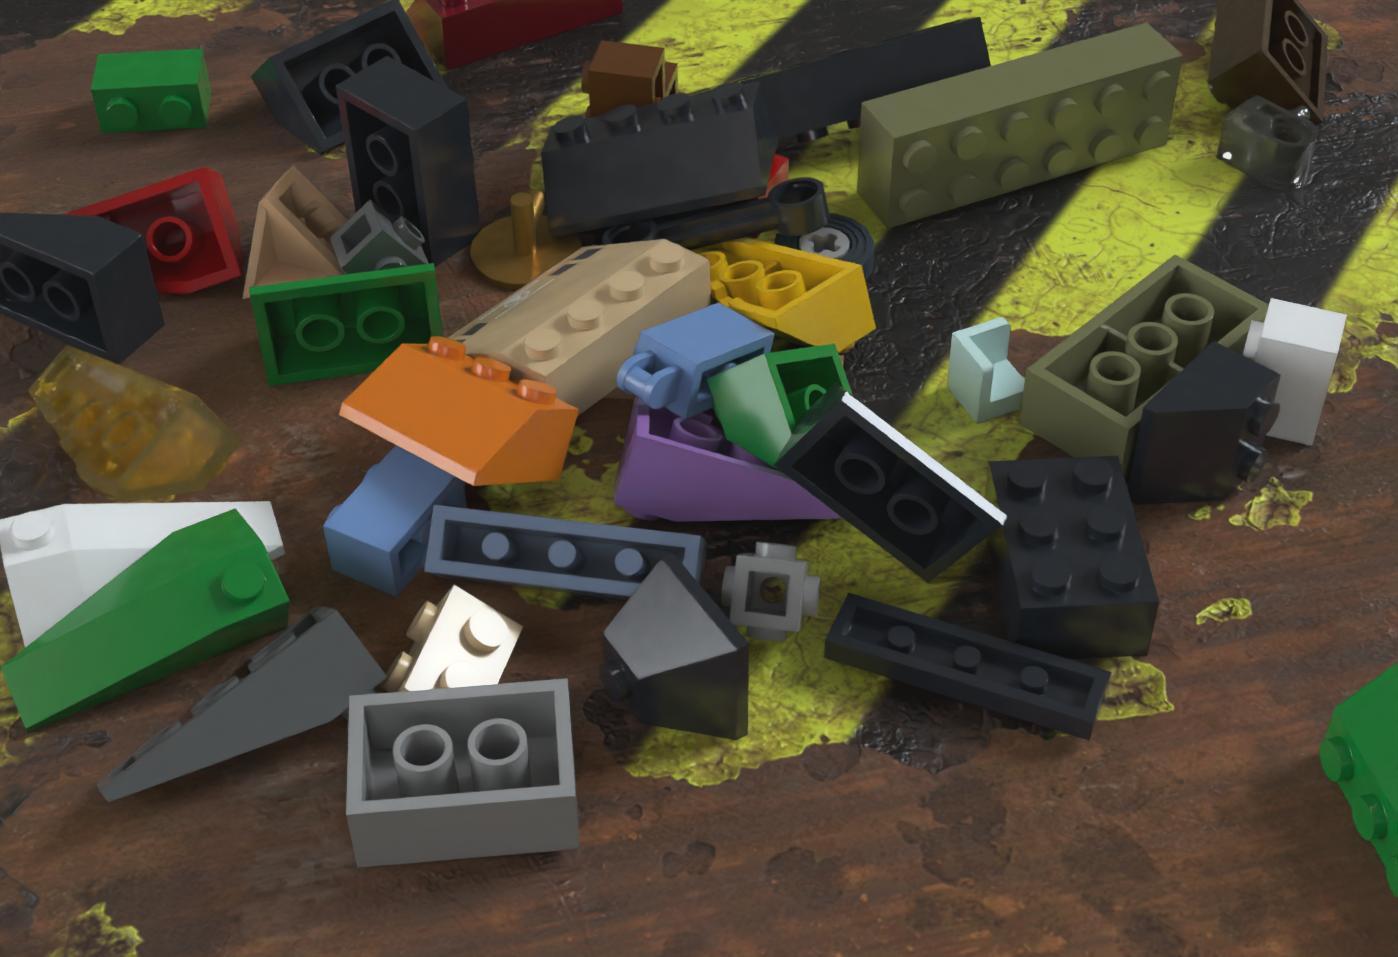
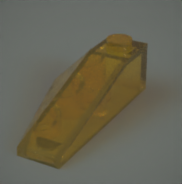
M69 345L62 349L28 389L46 421L56 430L61 438L59 443L76 463V471L81 480L89 487L123 503L204 490L208 483L224 470L229 457L242 442L197 395Z

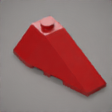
M202 167L62 214L99 216L143 234L158 294H192L244 276L239 226L222 175L207 167Z

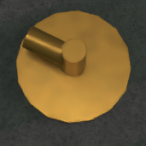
M531 189L527 193L520 192L512 195L510 198L511 216L499 219L482 228L472 240L470 261L476 274L489 284L508 290H519L581 248V241L576 233L552 238L548 227V217L542 215L546 207L545 193L539 189Z

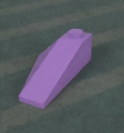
M637 395L635 396L615 478L614 504L622 506L630 515L649 521L657 520L661 517L675 522L842 518L786 474L727 440L724 430L713 426L716 418L715 413L706 410L684 419L665 407L653 409L646 405L642 398Z

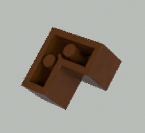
M601 40L593 60H587L583 66L581 88L583 93L589 94L590 102L584 119L604 115L611 109L621 105L631 104L637 108L656 104L669 95L677 94L678 63L665 62V48Z

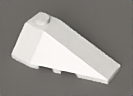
M271 502L62 504L0 519V546L3 564L25 648L169 534L234 508L237 509L262 540L271 561L284 555L285 551Z

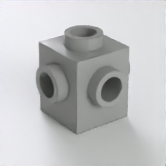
M756 542L755 554H739L736 556L735 566H726L722 584L721 604L722 606L731 607L729 621L732 624L747 626V637L786 641L787 631L798 632L804 627L805 616H817L821 577L809 575L811 560L795 558L797 546ZM777 577L785 583L786 595L782 601L772 602L763 595L762 586L767 578Z

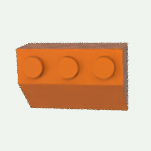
M439 336L430 337L429 344L402 343L342 402L340 416L472 486L559 481L579 411L578 408L557 399V389L534 380H518L510 376V366L493 359L470 357L465 354L466 345L456 340Z

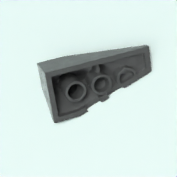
M316 605L245 660L252 673L241 681L237 676H234L222 684L212 687L198 699L199 702L190 710L194 715L192 719L184 725L179 720H176L161 729L97 782L99 792L109 803L331 722L340 714L347 721L349 720V696L377 694L378 692L374 687L385 680L387 675L337 610Z

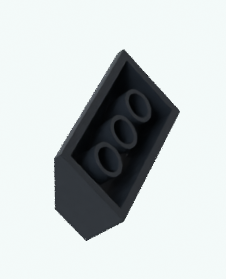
M760 81L744 85L740 82H728L717 86L707 93L693 96L677 93L663 98L656 104L637 108L634 105L626 104L615 107L604 115L586 119L575 115L558 121L551 127L541 151L548 227L552 238L765 196L778 137Z

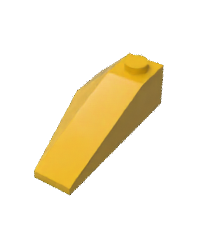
M747 237L690 250L709 259L711 296L722 305L774 332V335L794 344L813 347L835 343L838 354H841L853 348L857 340L876 329L862 265Z

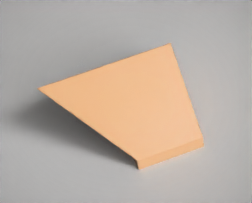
M294 165L281 176L258 203L242 299L250 298L249 287L344 275L330 237L348 220Z

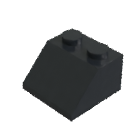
M1213 341L1143 407L1128 483L1131 502L1136 505L1221 501L1225 500L1243 481L1248 484L1252 483L1262 471L1268 457V450L1262 447L1265 435L1274 425L1280 411V404L1274 400L1281 374Z

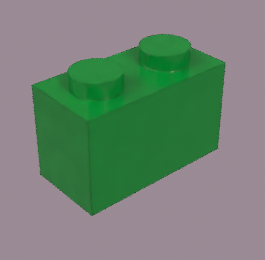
M203 48L98 54L91 93L101 133L207 127L211 87Z

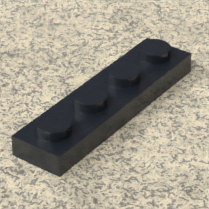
M852 593L847 594L825 639L824 658L1089 741L1108 692L1112 672Z

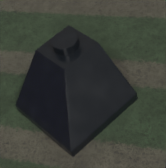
M674 553L667 555L659 560L603 632L605 663L599 666L601 681L611 699L616 703L624 701L642 724L736 741L748 735L749 643Z

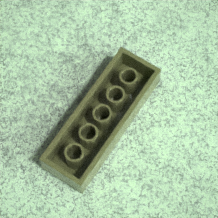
M1146 22L862 102L857 193L888 229L1167 145L1183 55Z

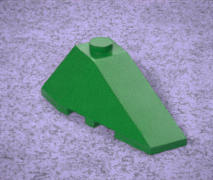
M234 508L169 534L0 668L27 732H30L287 628L290 600L262 540L237 509Z

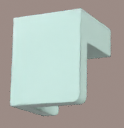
M1004 317L952 333L947 388L977 424L1021 409L1025 380L1007 360L1011 325Z

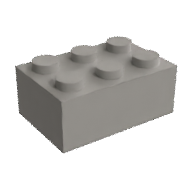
M568 678L349 696L346 817L357 868L580 849Z

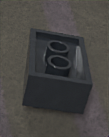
M0 212V314L117 365H120L165 325L143 234L99 216Z

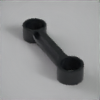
M800 177L776 185L770 190L766 198L656 224L651 219L611 226L603 234L602 241L604 245L665 239L687 250H694L776 230L779 234L785 236L807 235L824 227L830 219L823 183L815 178Z

